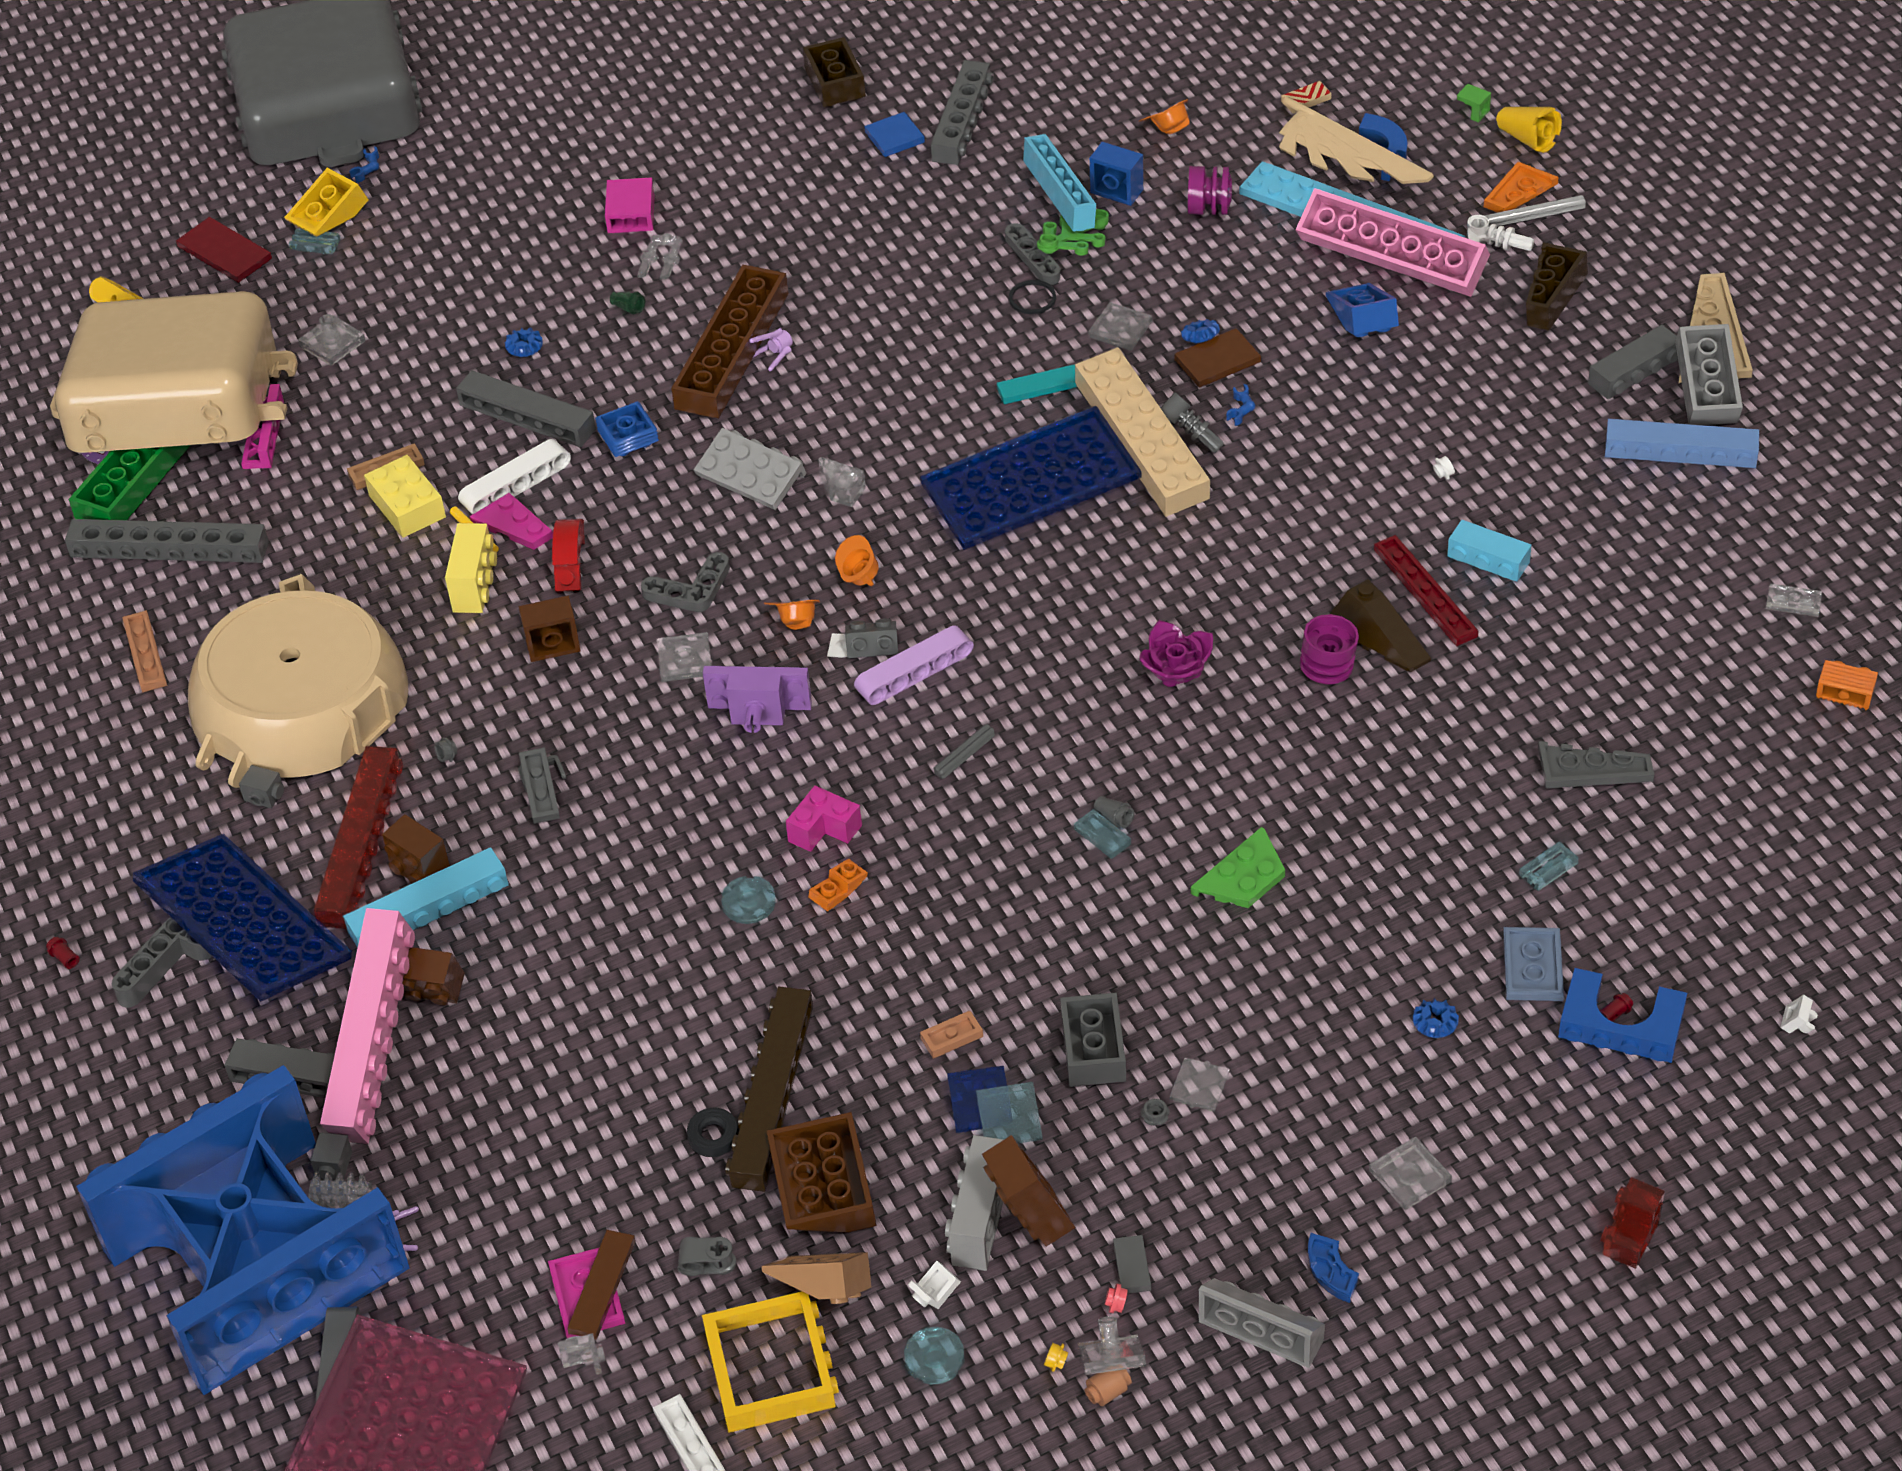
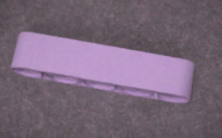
M950 626L861 673L856 678L854 687L869 704H879L967 657L972 652L974 644L958 626Z

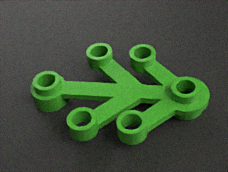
M1096 209L1094 229L1101 230L1108 224L1109 213L1103 209ZM1060 215L1061 234L1055 235L1057 233V224L1048 221L1043 224V234L1037 241L1038 249L1046 254H1052L1059 249L1074 250L1075 254L1083 256L1088 254L1089 244L1087 242H1091L1094 247H1103L1106 237L1102 233H1084L1093 228L1084 231H1072L1063 216Z

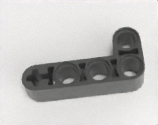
M174 915L168 918L112 979L111 984L119 1005L125 1008L136 1006L183 954L198 961L211 958L215 953V946L209 929L183 915Z

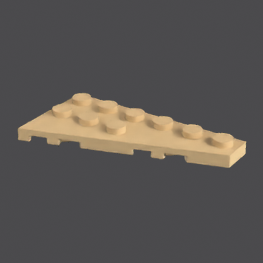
M1725 273L1702 274L1699 280L1690 326L1729 324L1738 379L1752 378V366ZM1681 375L1679 376V383H1682Z

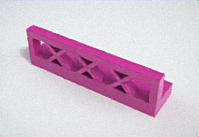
M270 384L268 397L265 398L263 404L276 401L284 403L280 384ZM280 420L263 421L262 428L258 427L254 434L246 438L241 463L243 469L272 468ZM260 437L258 445L253 443L254 440ZM258 453L260 460H249Z

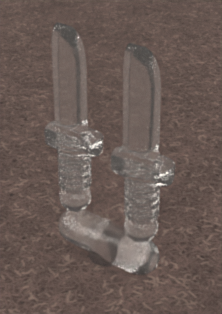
M669 233L663 235L654 234L650 238L651 242L647 251L641 253L640 259L642 263L637 278L645 277L649 272L651 263L657 261L658 256L655 253L658 245L671 246L669 253L663 256V262L665 263L660 274V279L665 280L671 275L674 264L680 262L678 253L683 240L681 237L672 236Z

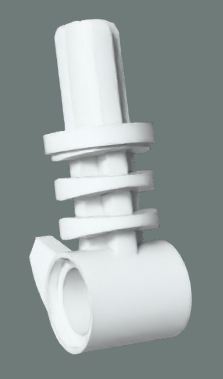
M1473 215L1468 219L1467 239L1482 244L1487 242L1489 245L1495 242L1496 247H1500L1503 244V250L1507 251L1511 246L1531 251L1534 245V239L1515 234V228L1513 227L1507 228L1506 231H1504V226H1499L1497 229L1496 224H1491L1489 227V220L1483 215Z

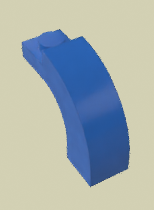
M1365 113L1359 126V135L1407 160L1408 143L1404 131L1387 118ZM1381 170V180L1390 181L1392 177Z

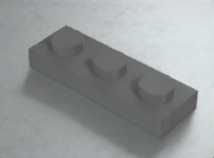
M545 747L519 752L533 823L560 819Z

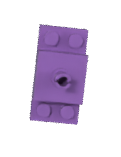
M704 666L703 678L708 708L729 709L731 724L744 725V729L747 732L752 733L753 725H755L754 733L760 730L761 725H783L785 710H811L812 698L808 668Z

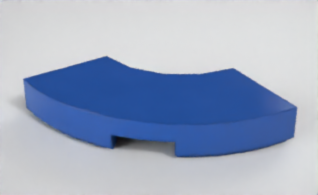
M1310 1233L1308 1261L1314 1277L1330 1294L1350 1303L1359 1280V1273L1349 1269L1341 1260L1338 1252V1240Z

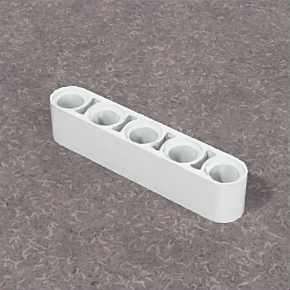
M549 439L464 487L459 493L458 500L468 511L474 514L507 493L515 497L564 469L569 464L571 455L556 440Z

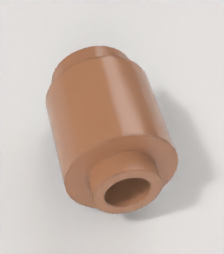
M1120 1363L1114 1366L1110 1364L1086 1380L1087 1387L1085 1388V1393L1093 1404L1098 1403L1100 1406H1104L1127 1391V1386L1132 1383L1131 1377Z

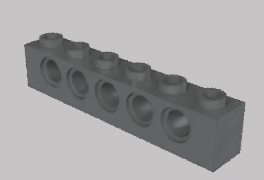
M964 60L931 142L932 162L958 165L961 157L965 156L966 144L971 141L972 128H976L977 115L981 114L983 100H986L988 96V87L993 84L994 75L990 72V63Z

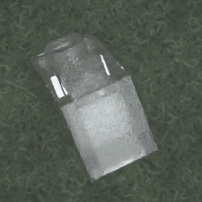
M820 457L818 459L820 478L830 500L853 507L866 488L864 470Z

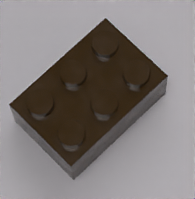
M845 37L803 47L805 70L823 107L866 97L864 75Z

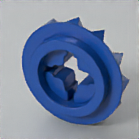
M1198 320L1197 322H1191L1190 325H1186L1181 333L1184 340L1192 343H1201L1214 338L1219 333L1220 328L1219 324L1214 320Z
M521 328L520 331L513 330L512 335L506 336L505 342L506 350L511 355L518 357L533 355L543 345L539 331H533L532 328L527 330Z
M1434 997L1432 1001L1427 1002L1423 1000L1420 1006L1415 1007L1413 1014L1414 1026L1425 1036L1432 1038L1446 1037L1453 1033L1458 1026L1459 1015L1456 1013L1455 1006L1448 1005L1447 1000L1440 1002ZM1431 1012L1436 1016L1441 1015V1021L1436 1018L1431 1019Z

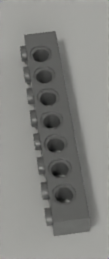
M72 519L65 543L70 557L263 563L269 540L264 524Z

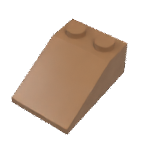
M868 1252L787 1256L762 1266L763 1273L817 1299H830L831 1304L848 1302V1298L860 1297L862 1291L872 1288Z

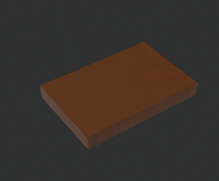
M1235 328L1208 341L1175 353L1174 360L1200 388L1260 363L1261 355Z

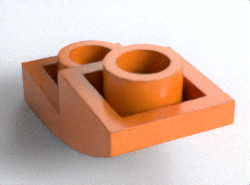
M847 859L830 869L829 877L826 880L810 888L808 898L826 911H829L847 898L865 880L868 872L850 859Z

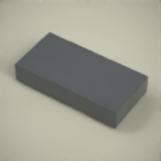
M1143 1236L1114 1238L1113 1246L1121 1288L1127 1289V1294L1151 1291Z

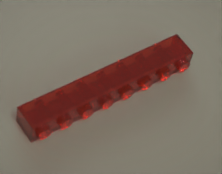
M365 747L315 904L314 913L319 927L347 929L343 916L359 909V899L363 898L365 894L366 877H369L371 874V860L378 851V837L384 832V818L390 812L391 795L396 793L397 775H400L403 769V761L399 759L396 748Z

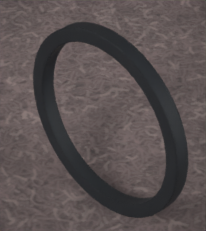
M1027 280L1018 283L1009 293L1010 305L1016 311L1024 314L1043 313L1049 310L1056 301L1054 288L1050 284L1039 280ZM1027 285L1043 286L1053 296L1049 304L1039 309L1021 308L1014 303L1012 297L1019 288Z

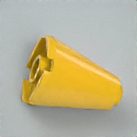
M1504 107L1498 112L1496 117L1497 125L1501 130L1537 152L1544 153L1549 151L1556 143L1553 142L1555 135H1560L1561 114L1553 107Z

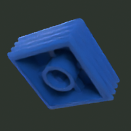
M638 401L595 418L598 432L615 457L625 456L633 450L649 447L652 443L659 441L656 426Z

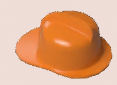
M1183 100L1167 110L1141 119L1139 122L1151 119L1160 131L1168 134L1176 133L1190 123L1184 105L1189 100Z
M854 535L845 539L838 547L835 555L836 566L841 578L845 582H851L858 586L865 584L873 586V579L878 573L879 564L868 540L861 535Z
M804 600L790 603L764 602V604L776 605L783 624L790 629L798 630L811 626L815 616V604L819 603L820 600Z

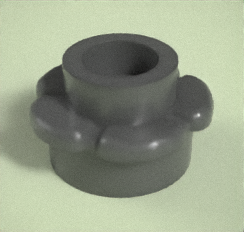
M443 737L434 745L436 756L441 762L448 760L452 762L455 755H457L456 744L448 738Z
M1160 1099L1148 1100L1141 1110V1116L1148 1125H1162L1168 1120L1169 1108Z

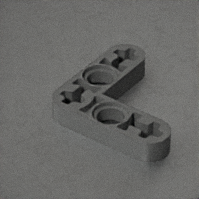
M722 552L710 554L692 585L660 577H647L641 582L642 596L645 600L694 612H703L711 606L730 570L728 556ZM707 579H712L715 581L710 585H705L702 583ZM675 591H679L682 593L678 597L670 596V594Z

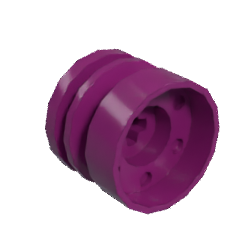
M1190 166L1188 214H1204L1206 204H1210L1212 215H1216L1217 204H1220L1221 215H1228V208L1232 201V179L1229 167H1223L1222 177H1218V167H1214L1212 176L1207 177L1205 166Z
M1329 614L1317 616L1306 624L1299 663L1301 671L1308 678L1322 684H1337L1345 681L1352 674L1359 639L1357 628L1353 623L1342 616Z

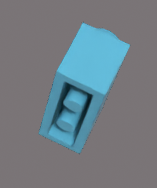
M1461 520L1449 538L1447 557L1517 582L1530 563L1532 545Z

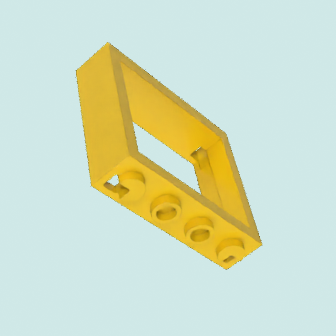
M797 1292L702 1315L728 1433L836 1407L834 1394L839 1393L835 1376H829L828 1369L833 1368L829 1350L823 1352L821 1344L826 1343L822 1325L816 1326L815 1319L820 1318L816 1300L810 1302L809 1294ZM803 1313L822 1386L735 1406L719 1333Z

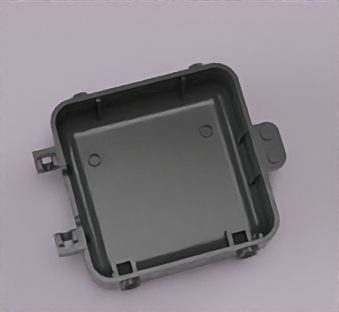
M307 0L239 14L232 17L226 23L223 31L225 49L221 50L224 63H229L226 71L228 79L233 82L240 115L236 116L238 129H243L244 133L240 134L243 147H248L250 157L254 162L262 165H273L319 155L320 163L326 167L355 163L363 158L364 145L406 137L418 129L420 125L419 113L423 112L415 75L410 76L403 51L405 44L397 10H392L389 0Z

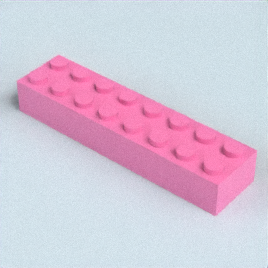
M1314 188L1296 228L1298 235L1303 241L1470 297L1490 256L1485 244Z
M366 908L320 1121L321 1126L328 1133L348 1135L349 1142L369 1144L370 1135H373L375 1132L376 1120L374 1115L376 1108H379L381 1104L380 1086L387 1075V1065L385 1062L387 1054H390L392 1051L393 1040L391 1034L393 1027H396L398 1022V1000H402L404 994L403 976L409 970V947L412 948L415 941L414 931L399 911Z

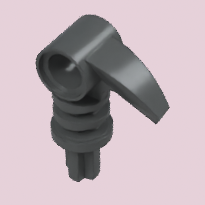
M1174 392L1162 405L1161 410L1173 424L1179 421L1178 426L1180 428L1184 426L1186 428L1184 430L1185 433L1191 432V440L1195 442L1199 439L1212 452L1216 453L1223 446L1224 442L1208 428L1210 423L1208 421L1202 423L1200 415L1195 417L1194 414L1196 412L1193 409L1191 411L1188 410L1191 406Z

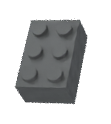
M1117 993L1060 998L1069 1087L1126 1082V1060Z

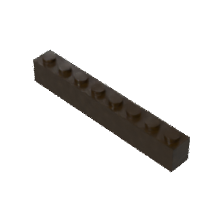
M778 986L776 997H771L769 1013L771 1015L770 1019H766L764 1022V1041L758 1044V1064L752 1066V1086L746 1089L745 1111H741L739 1114L738 1127L740 1131L738 1135L735 1134L733 1137V1157L728 1158L725 1173L730 1177L731 1188L766 1191L773 1164L767 1131L783 1126L813 1010L811 990Z

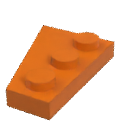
M1517 162L1485 198L1484 208L1494 212L1515 209L1557 185L1559 177Z

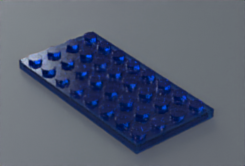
M1094 406L920 476V481L957 541L965 550L1142 478V472L1098 407Z
M225 834L216 836L133 872V882L260 1002L352 959V951Z

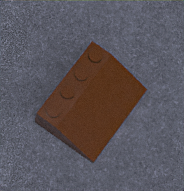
M852 1112L767 1131L787 1229L852 1232L877 1226Z

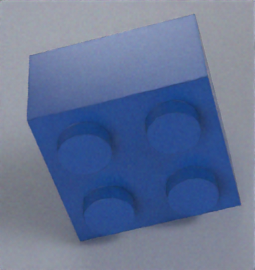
M1101 142L1089 158L1090 193L1132 206L1144 190L1143 154Z

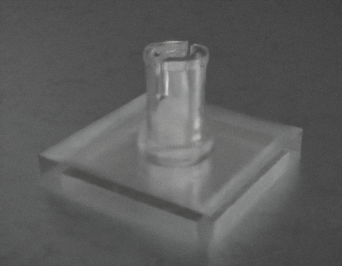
M330 314L323 315V318L320 317V324L298 339L301 348L330 366L366 341L362 332Z
M1108 1316L1098 1319L1101 1340L1078 1343L1079 1356L1085 1375L1146 1366L1145 1354L1138 1335L1119 1337L1116 1317Z

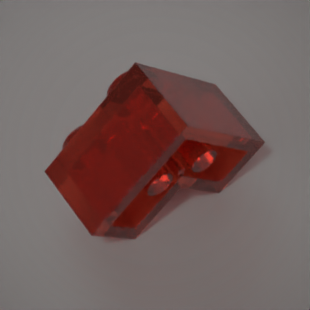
M1633 1177L1630 1178L1626 1187H1620L1615 1198V1203L1618 1204L1612 1216L1614 1222L1612 1226L1606 1225L1600 1240L1604 1242V1256L1632 1268H1637L1659 1226L1665 1194L1664 1190Z

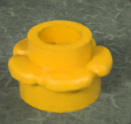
M1052 1342L1044 1366L1051 1368L1052 1372L1055 1371L1056 1367L1062 1369L1066 1361L1068 1352L1063 1350L1065 1346L1063 1343L1060 1346Z

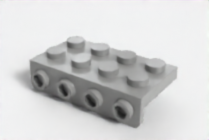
M724 428L720 430L694 468L696 475L774 510L777 509L797 477L804 478L806 475L803 462L797 457L785 456L774 447H771V449L767 448L756 439L749 440L735 430L729 431Z

